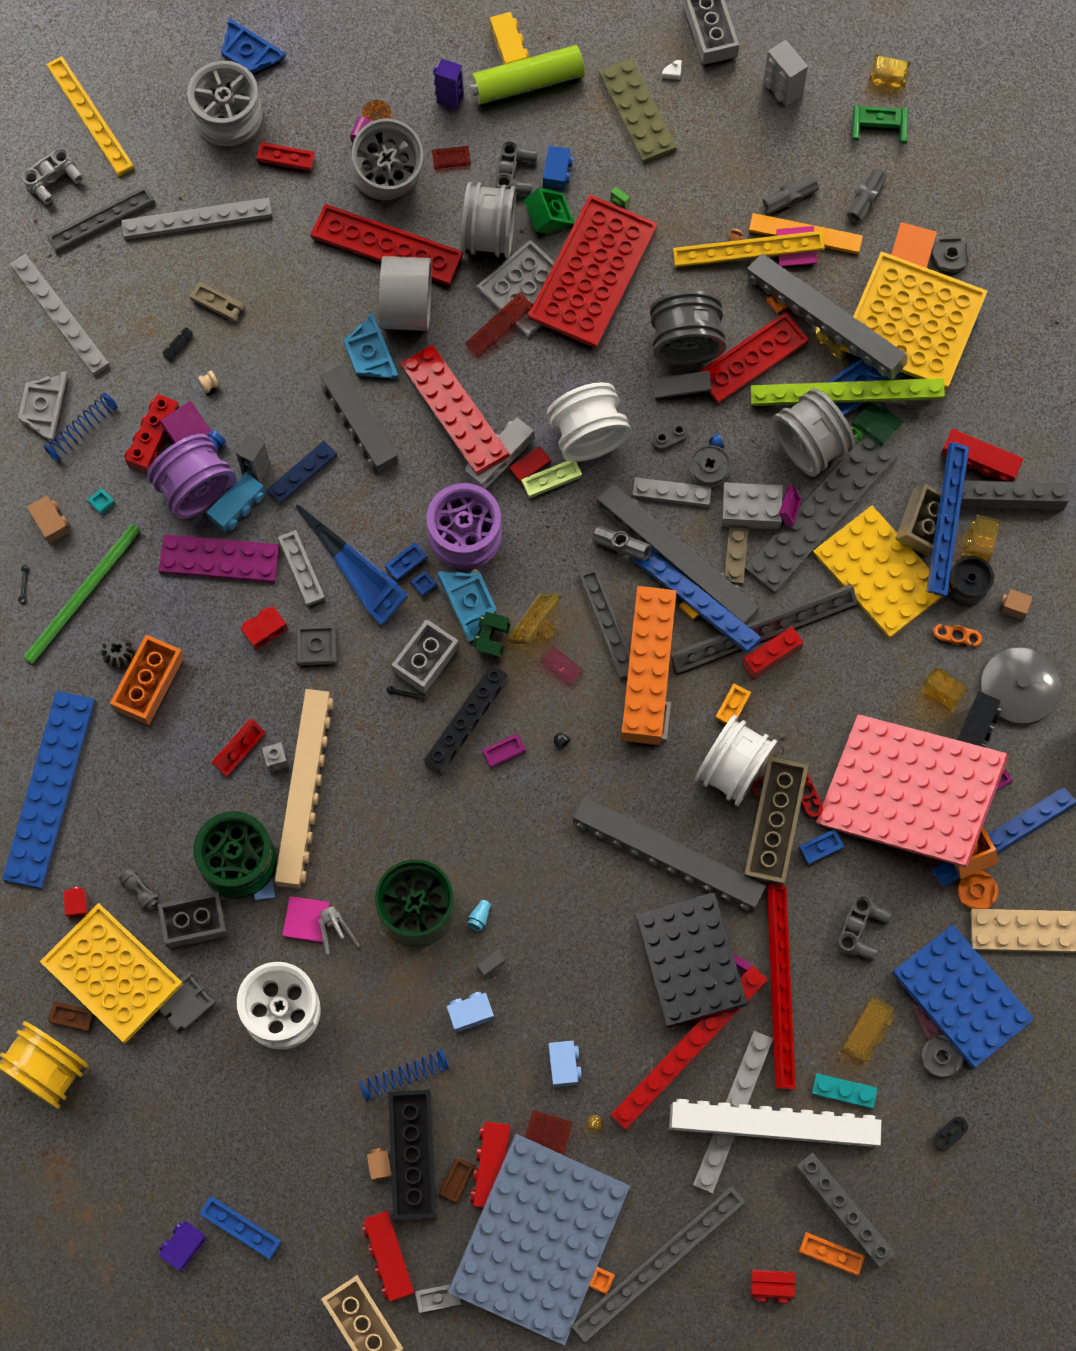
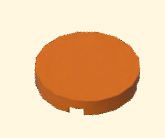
M979 871L960 879L957 886V895L960 902L970 910L988 909L997 899L998 885L989 873Z

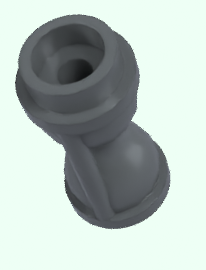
M129 868L120 875V884L132 892L142 910L148 909L150 911L158 904L157 900L159 897L147 889L137 871Z

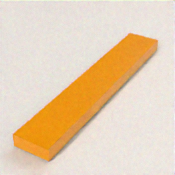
M753 213L749 233L771 237L777 236L776 229L814 225ZM814 226V231L823 230L825 248L859 255L863 235Z

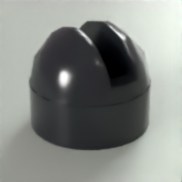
M559 732L554 736L553 742L559 750H562L568 745L571 738L567 734Z

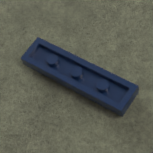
M322 441L271 485L267 492L281 505L335 459L337 453L325 441Z

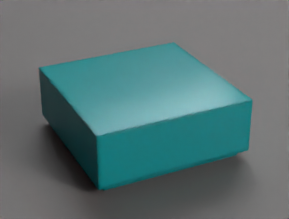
M102 488L87 500L100 515L115 504V501Z

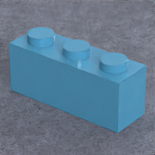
M245 472L206 512L208 519L225 534L229 530H233L237 526L239 519L242 516H247L251 511V507L264 498L265 490L263 485Z

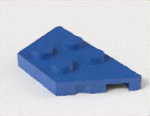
M231 18L228 19L227 32H225L224 44L221 49L222 57L241 64L252 74L286 58V54Z

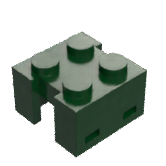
M485 612V616L481 615L478 625L481 632L480 635L476 634L473 642L475 650L480 654L502 659L505 647L501 646V643L492 641L495 630L509 634L512 621L508 617L490 612Z

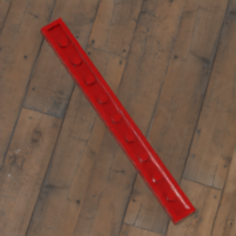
M769 884L767 885L775 1082L776 1089L790 1091L796 1090L787 887Z

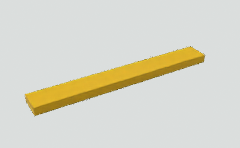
M61 56L46 64L49 72L117 176L120 177L133 170L134 165L64 58Z
M822 230L673 248L675 268L755 259L762 253L767 257L824 251L825 247Z

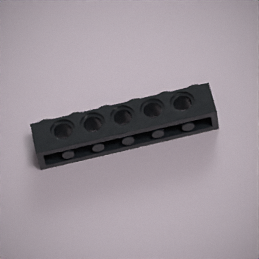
M493 664L490 665L425 757L426 767L440 776L445 773L508 683L507 673Z

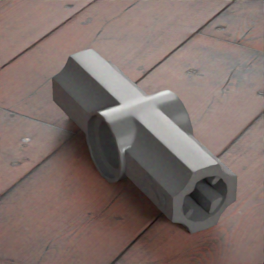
M878 168L872 169L865 183L861 184L856 193L855 200L847 212L850 220L861 222L869 207L874 205L879 195V190L887 178L884 171Z
M810 175L796 183L788 182L784 184L779 191L763 198L762 202L765 210L771 214L786 206L793 207L797 205L804 197L819 190L817 180L814 176Z
M602 526L594 531L592 539L594 543L615 550L621 556L629 555L645 561L651 554L652 547L650 544L629 537L623 531L615 532Z

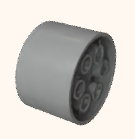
M378 119L368 123L358 132L352 146L349 167L354 183L364 194L377 200H393L405 195L415 185L422 166L423 148L421 141L414 130L401 121ZM376 134H382V143H378ZM405 141L408 146L400 151L399 146ZM388 142L393 143L395 148L388 149L385 144ZM375 147L377 152L370 153L367 148ZM357 151L365 154L367 158L357 157ZM390 156L389 162L385 161L382 163L383 157L387 158ZM400 156H405L408 159V161L406 163H402L398 158ZM364 164H369L372 167V169L370 171H365L362 168V166ZM409 167L415 169L413 173H410L404 170L403 168ZM399 173L403 176V179L396 180L393 175ZM373 175L370 181L366 178L367 176ZM381 177L385 180V183L382 185L377 184L375 179ZM388 180H391L394 186H389Z
M382 257L379 288L380 329L429 330L432 281L431 258Z

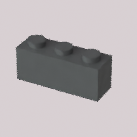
M248 434L236 455L242 476L247 472L260 483L271 465L264 440L258 436L252 437Z

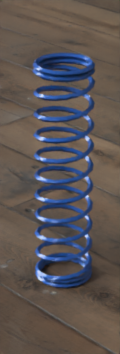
M103 392V394L100 395L101 401H94L95 406L89 405L90 412L87 410H83V414L85 417L78 415V421L72 420L73 427L70 425L66 426L68 433L64 430H61L62 437L55 435L56 442L50 440V446L45 444L44 449L55 461H59L61 457L55 451L51 442L57 445L65 454H67V452L60 445L56 437L63 440L72 449V446L67 442L62 432L66 433L78 444V441L72 436L68 427L73 429L80 435L81 438L84 439V437L77 430L73 422L79 424L87 433H89V431L84 427V425L80 421L79 417L86 420L93 428H95V426L87 418L85 412L93 416L98 423H101L100 420L94 415L90 407L95 408L98 412L101 413V415L104 418H106V416L101 412V410L97 406L96 401L102 404L110 413H112V411L106 406V404L102 400V397L110 407H112L113 409L118 408L116 402L107 393Z
M439 1049L437 1051L439 1064L432 1053L429 1054L432 1069L426 1058L422 1056L424 1072L416 1059H414L416 1074L410 1063L406 1062L409 1079L402 1066L399 1065L401 1082L393 1068H391L393 1084L387 1073L383 1071L385 1087L379 1076L375 1074L378 1092L369 1077H367L370 1094L363 1080H359L358 1082L365 1101L373 1099L370 1083L376 1094L380 1097L378 1080L385 1093L388 1094L386 1077L393 1090L396 1091L394 1075L400 1086L404 1087L401 1070L408 1083L412 1084L409 1067L417 1081L420 1080L417 1065L423 1076L427 1079L424 1060L432 1075H435L432 1058L440 1072H443L441 1060L445 1070H449L450 1068L443 1050Z

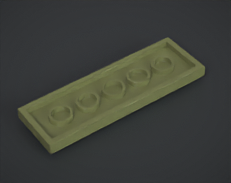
M633 58L599 70V76L642 163L676 151L675 142Z

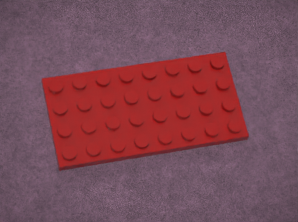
M590 194L528 314V319L597 348L658 223Z

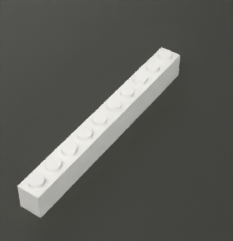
M676 1099V1102H673L670 1106L669 1130L878 1147L881 1145V1120L875 1119L873 1115H863V1118H855V1114L843 1113L842 1116H834V1112L827 1111L821 1112V1115L813 1114V1110H801V1113H796L791 1108H780V1111H773L772 1107L759 1106V1109H751V1105L739 1104V1107H730V1103H718V1106L710 1105L708 1101H697V1104H691L686 1099Z

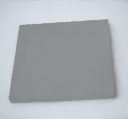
M529 240L476 286V290L529 338L543 326L529 320L528 314L555 262Z

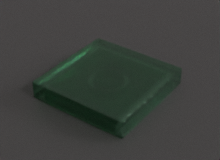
M871 402L853 420L851 425L882 447L903 426L904 421L879 403Z

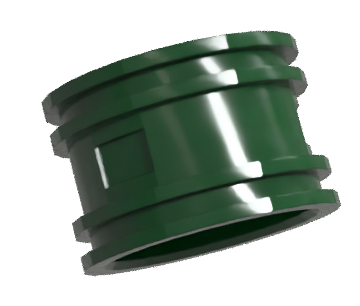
M230 811L215 815L200 828L195 837L193 856L196 866L208 886L214 892H219L223 897L245 899L254 896V894L261 891L270 882L275 874L277 854L270 836L263 824L247 813ZM235 833H243L241 838L233 839ZM219 840H221V841L219 842V844L214 848V845H215ZM261 841L262 846L254 851L252 843ZM217 860L222 861L219 867H212L213 862ZM250 863L257 864L253 870L247 869ZM228 876H238L235 879H228Z

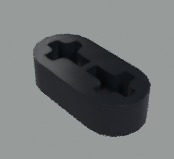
M955 1117L934 1136L933 1144L935 1148L940 1151L948 1150L967 1132V1121L963 1117ZM954 1122L957 1124L962 1123V1132L960 1130H957L954 1134L951 1132L955 1127ZM948 1134L950 1136L946 1141L948 1145H940L938 1143L940 1141L939 1136L943 1138Z

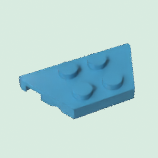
M371 313L362 325L359 324L354 332L343 340L357 376L397 379L399 378L374 314Z
M438 572L437 576L467 641L470 642L480 630L478 625L481 615L485 616V612L494 613L497 608L480 573Z

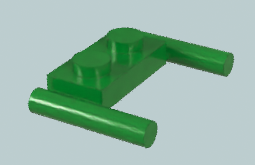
M853 106V141L859 140L861 124V126L882 128H898L900 126V143H907L908 108Z

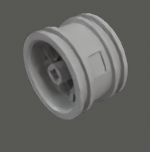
M473 182L467 183L461 231L462 254H467L468 250L471 251L472 255H476L477 251L495 253L496 257L505 254V258H510L515 224L516 186H511V189H507V185H502L501 188L483 187L480 182L477 183V186H473Z
M810 389L807 394H803L799 398V403L790 409L783 408L771 418L774 433L786 454L799 469L811 477H815L820 471H824L828 467V462L835 457H843L855 448V437L846 418L835 403L818 389Z

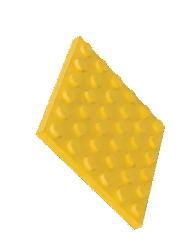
M881 251L853 317L907 354V365L900 372L917 379L944 378V389H948L986 297L987 290ZM842 345L840 347V350L850 353L845 346Z

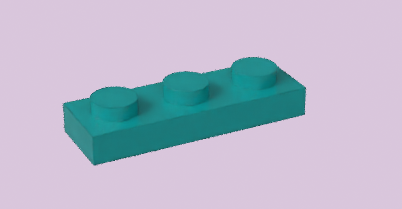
M816 1073L812 1095L873 1109L878 1088Z

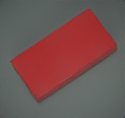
M539 446L511 465L509 470L521 484V479L536 474L549 465L551 459Z

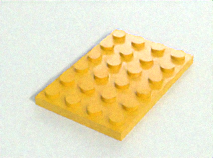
M870 506L813 550V555L842 587L850 584L854 587L858 605L890 639L939 601L942 596L926 592L930 568L910 547L895 540L897 532L873 506Z
M99 903L40 961L124 1044L183 985L182 981Z

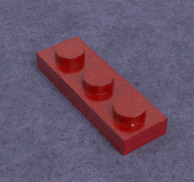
M264 142L260 143L257 154V162L305 171L312 170L315 159V152Z
M250 718L211 763L227 777L266 732L255 720Z

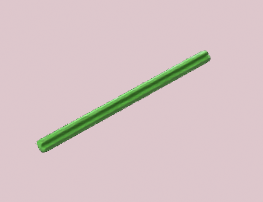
M133 524L129 526L24 655V659L27 662L34 663L140 532L137 526Z

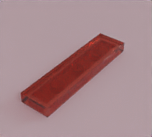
M519 292L465 343L466 346L479 358L529 312L533 304Z

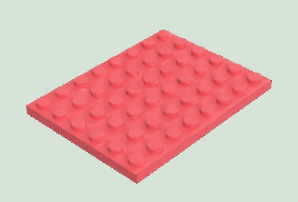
M857 715L825 797L823 812L818 816L816 824L967 868L1009 756L1007 753Z

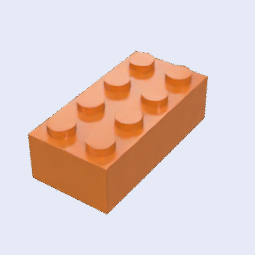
M145 635L110 702L112 709L149 726L184 659L182 650L149 635Z

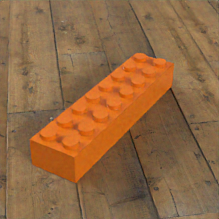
M637 586L620 741L654 745L661 744L676 590Z

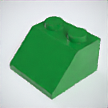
M538 188L524 199L526 210L529 213L535 232L550 234L574 226L575 222L564 193Z

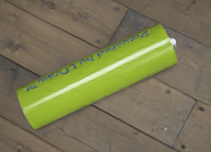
M574 45L474 72L471 74V93L473 96H476L478 103L482 105L585 76L583 58L579 47Z

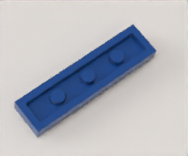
M210 1196L199 1213L269 1260H271L282 1242L212 1196Z

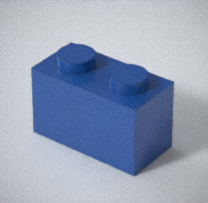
M548 146L543 173V187L565 190L566 183L569 184L571 176L568 169L573 166L574 156H571V149Z

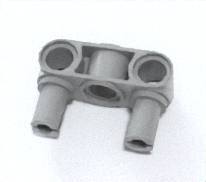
M59 148L23 173L22 179L27 191L36 194L45 205H48L53 201V196L47 191L46 186L55 182L65 173L75 184L82 181L83 175L75 167V163L69 156L68 151Z

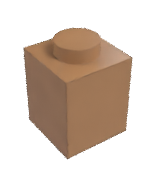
M1010 589L1008 595L1004 594L1000 605L1003 606L1001 613L1024 621L1033 597Z
M383 1148L371 1150V1154H367L372 1182L392 1178L388 1150L384 1151Z

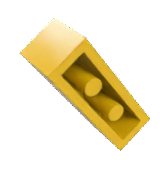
M511 12L490 17V28L503 65L529 58L527 48L524 49L522 45L524 44L523 36L521 33L518 34L517 19L512 17Z

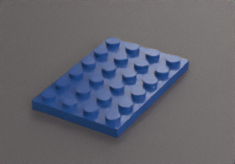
M953 924L892 972V975L973 1070L1034 1020V1017Z

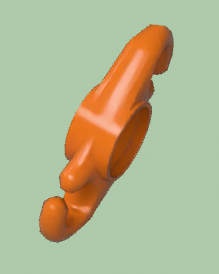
M942 624L936 625L933 629V634L938 640L952 643L953 645L966 644L970 646L972 643L969 637L972 635L977 637V641L973 643L974 647L982 643L981 634L973 629L964 628L959 625L954 627L945 625V635L938 633V630L942 628ZM960 631L963 634V638L956 640L953 638L952 633Z

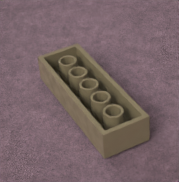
M769 756L744 876L752 880L782 886L785 884L809 765Z

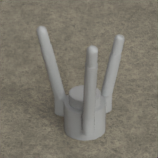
M334 906L320 912L321 919L318 921L321 926L326 955H329L330 952L325 925L328 928L334 926L340 938L344 939V935L338 925L340 923L356 947L360 948L361 945Z

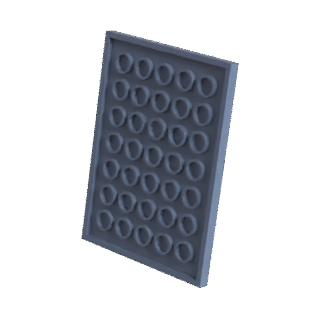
M515 1134L447 1293L565 1346L572 1329L571 1325L575 1322L630 1186Z

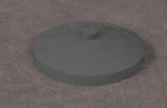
M1011 648L998 653L988 662L981 676L980 691L1001 700L999 707H1002L1000 720L1013 725H1031L1043 720L1053 711L1060 697L1061 684L1055 667L1045 656L1027 648Z

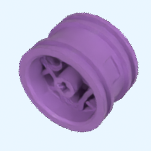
M196 434L174 443L162 452L151 464L147 472V478L155 490L163 493L167 498L166 504L173 515L178 519H188L210 509L234 485L236 474L227 462L219 459L216 446L211 442L210 438L205 434Z
M470 483L454 484L442 489L430 502L426 520L429 542L433 553L442 563L458 570H470L479 568L494 558L502 542L501 512L496 499L487 490ZM478 510L481 514L474 515L473 512ZM444 521H448L450 523L448 526L441 525V523ZM484 527L490 528V532H483ZM470 541H473V542L476 543V544H473V545H466V544H467L468 542H470Z

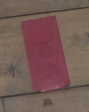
M554 646L540 659L544 666L569 686L583 673L582 668Z
M915 1000L909 1003L927 1041L936 1036L943 1035Z

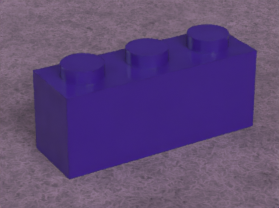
M441 58L439 65L436 64L433 70V75L435 76L434 85L436 86L434 94L436 95L437 103L458 109L464 96L462 65Z

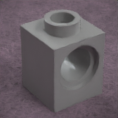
M281 742L262 748L269 773L288 768Z

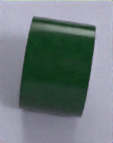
M406 860L389 868L379 880L375 892V905L383 929L394 941L409 947H423L437 942L448 932L455 916V901L452 885L446 874L439 867L424 860ZM411 875L412 885L408 887L403 877ZM436 880L440 886L431 892L430 888ZM418 884H425L427 886L423 891L415 889ZM399 890L407 892L404 897H397L396 893ZM385 896L395 899L396 903H384ZM439 897L441 902L438 905H433L430 903L431 899ZM414 900L416 902L419 900V906L414 905L412 907L411 901ZM400 909L402 914L399 917H393L391 915L392 911ZM440 909H447L445 915H442L435 911ZM433 916L437 921L431 925L427 924L426 919ZM403 921L399 929L394 927L396 923ZM414 922L417 924L416 929L412 931L407 930V924ZM424 924L427 931L420 932V925Z

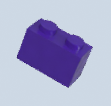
M184 1221L183 1224L180 1222L174 1228V1235L170 1241L166 1240L159 1249L161 1251L159 1256L180 1272L184 1270L207 1239L204 1234L187 1221Z

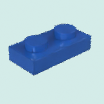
M414 542L388 562L385 568L398 582L428 558L423 550Z
M835 829L799 846V850L807 865L844 849V845Z

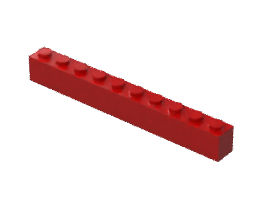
M753 965L740 978L747 1004L766 985L768 980ZM744 1007L701 1019L613 1111L610 1119L626 1132Z

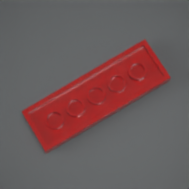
M785 312L698 372H710L712 391H708V393L719 405L809 343V339Z

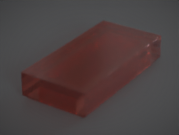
M469 146L432 150L434 169L471 165Z

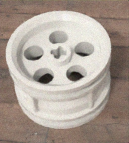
M271 962L255 968L243 980L237 995L238 1014L247 1031L254 1040L271 1049L284 1050L302 1044L313 1034L320 1019V1001L313 983L305 972L289 963ZM270 983L278 986V993L274 997H269L264 993L265 986ZM292 987L302 989L301 996L297 1000H291L288 997V991ZM283 1004L285 1009L278 1012L276 1006ZM264 1005L267 1008L266 1015L255 1017L252 1014L254 1007ZM297 1010L303 1011L305 1017L301 1022L294 1023L291 1021L293 1012ZM279 1021L283 1024V1030L276 1034L269 1031L270 1025L273 1022Z

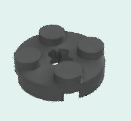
M957 236L941 238L935 244L932 253L937 269L949 273L964 270L971 257L969 245L965 244ZM949 251H953V254L956 253L957 256L950 257L947 254H949Z
M944 1035L936 1036L927 1041L921 1051L923 1068L929 1074L938 1078L951 1077L960 1069L963 1063L961 1054ZM940 1051L945 1052V1056L948 1057L947 1061L943 1060V1062H940L939 1058L936 1057L937 1053L940 1054Z

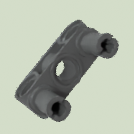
M512 141L504 142L501 146L500 157L497 163L496 188H501L503 184L508 185L507 189H511V186H516V193L530 195L532 193V183L518 182L515 179L517 162H520V160L537 162L538 151L522 149V147H519Z
M858 896L854 900L842 926V932L837 942L838 951L844 955L856 956L857 954L874 961L878 950L862 944L859 938H861L867 918H874L888 924L892 912L875 906L876 904L866 896ZM863 903L867 909L860 911L856 904ZM849 940L852 943V947L845 948L842 945V941Z

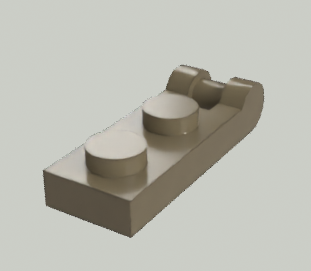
M201 282L197 284L190 295V300L226 317L233 323H236L239 318L238 314L245 309V305ZM229 306L233 307L232 311L227 310Z

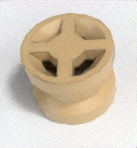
M211 370L207 372V375L197 377L206 394L211 389L220 387Z

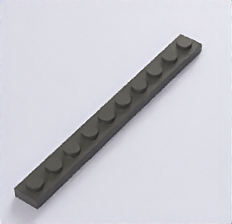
M851 584L746 625L761 637V641L783 633L790 627L802 626L858 604L854 587ZM722 633L670 653L674 670L676 673H680L741 648Z
M731 1186L571 1325L572 1329L586 1343L744 1205L745 1201Z

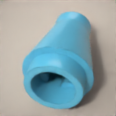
M480 900L476 908L467 917V926L475 931H481L482 928H485L491 907L488 901Z

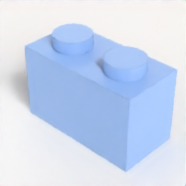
M476 992L469 995V999L462 1001L460 998L450 1002L447 1010L455 1033L494 1020L486 993Z
M574 1041L549 1043L553 1088L578 1085V1079H582L580 1066L576 1067V1059L579 1058L578 1046H574Z

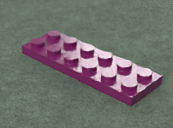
M164 534L158 571L163 574L275 583L280 545Z

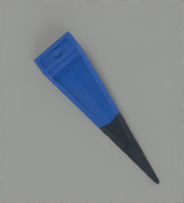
M296 505V508L342 570L367 611L381 625H384L409 596L397 585V582L302 506Z

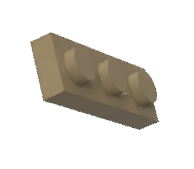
M729 526L724 574L732 584L743 585L748 528Z

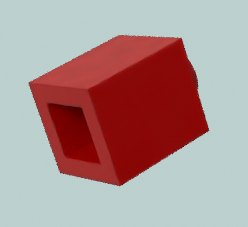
M71 887L68 891H63L65 916L68 919L84 918L89 913L87 892L81 889V887Z

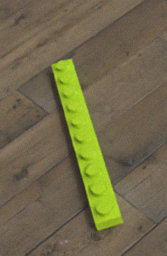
M944 378L751 385L752 406L794 405L799 403V398L803 394H807L813 388L822 391L834 403L945 398Z

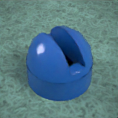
M719 433L710 438V445L725 448Z

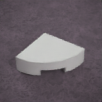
M682 60L673 61L672 64L665 67L662 72V78L680 80Z

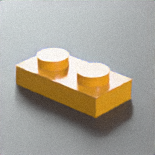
M733 683L715 719L727 724L733 715L739 717L751 692Z

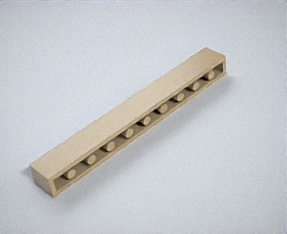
M305 690L275 883L280 887L301 889L302 883L306 881L307 872L304 871V866L308 864L310 852H307L308 844L312 843L313 832H310L311 825L315 824L316 813H313L314 805L317 806L319 799L316 789L317 786L321 785L322 775L319 774L320 767L324 766L325 755H322L323 748L327 747L328 737L325 736L326 729L330 728L331 718L328 717L329 710L333 709L334 702L328 691Z

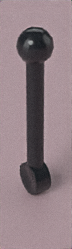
M27 565L21 567L23 574L21 596L18 598L20 604L26 603L24 595L26 573L29 570Z
M393 686L386 688L388 693L394 692L417 698L420 702L426 701L425 694L417 695L394 689Z

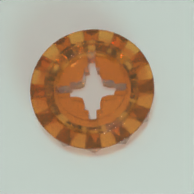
M371 100L362 109V117L373 121L390 119L391 116L390 106L382 100ZM373 110L377 113L380 112V118L376 115L374 116Z

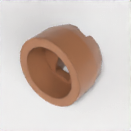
M736 228L732 229L729 232L728 241L743 240L742 231Z

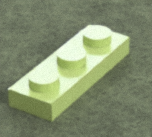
M566 461L521 479V483L530 499L582 478V473L576 461Z

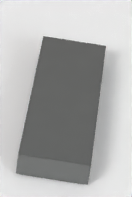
M709 371L652 379L655 399L712 391Z

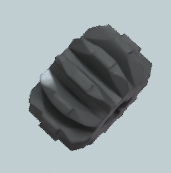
M115 634L113 640L108 637V643H102L104 648L101 650V655L104 656L103 661L105 663L109 662L110 667H114L116 664L118 668H121L122 663L128 666L127 659L133 660L132 653L135 652L134 647H131L132 641L127 640L124 635L119 639L118 635Z

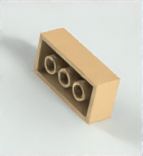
M358 1275L321 1299L353 1351L404 1350Z

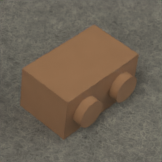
M45 496L27 506L48 544L69 533L66 527L69 523L64 515L60 516L57 511L60 508L55 500L50 501L49 497Z

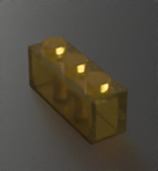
M873 996L841 1053L860 1064H863L865 1060L869 1062L875 1052L872 1049L875 1042L880 1044L885 1035L882 1030L885 1025L890 1026L895 1018V1015L892 1014L895 1008Z

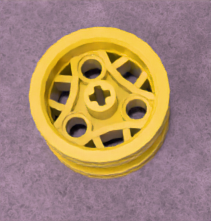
M23 1021L24 1029L16 1031L18 1037L6 1054L2 1052L0 1054L2 1058L0 1061V1071L48 1104L59 1109V1100L65 1101L67 1097L64 1093L76 1076L82 1077L81 1069H87L89 1065L52 1037L32 1024Z

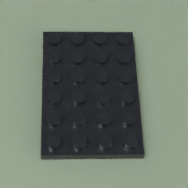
M715 892L636 915L668 1029L748 1006Z

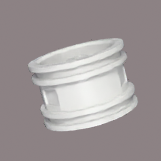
M733 715L707 754L696 774L695 781H704L703 786L706 788L709 785L715 786L727 795L726 800L734 799V805L738 807L751 789L753 782L758 778L778 741L775 739L772 742L769 741V735H759L745 726L746 721L742 720L739 723L737 721L738 717Z

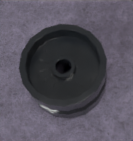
M978 556L962 557L951 570L948 588L949 595L960 604L973 605L979 603L985 598L994 583L992 567L986 560Z

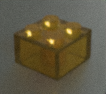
M977 515L975 521L971 520L970 526L967 529L965 537L967 540L961 557L978 556L989 563L993 554L1000 520Z

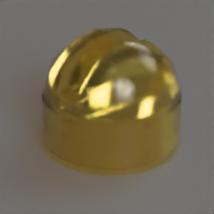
M591 1115L588 1118L587 1130L599 1131L604 1129L603 1120L600 1116Z

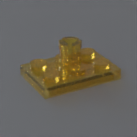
M556 592L539 593L507 640L511 644H529L535 640L537 632L543 635L545 639H549L555 633L556 627L548 621L547 617L559 606L558 602L562 597Z

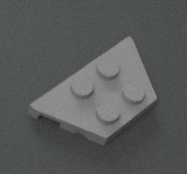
M61 372V375L51 378L47 376L38 381L34 380L25 384L18 419L49 441H54L68 377L67 372Z

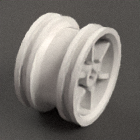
M601 382L578 387L560 396L548 407L547 418L552 429L562 434L559 440V448L565 460L582 462L601 457L617 449L630 438L632 429L628 424L627 417L616 410L620 399L612 384Z

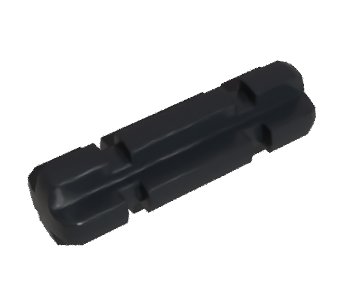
M185 327L181 331L182 334H178L169 344L170 347H166L162 353L168 360L172 359L175 355L174 353H177L185 345L186 340L193 336L189 328Z

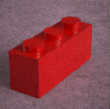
M790 627L745 656L742 666L752 680H755L802 650L804 642L795 629Z

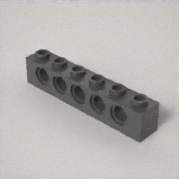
M811 1153L795 1167L796 1172L876 1269L896 1254L814 1153Z

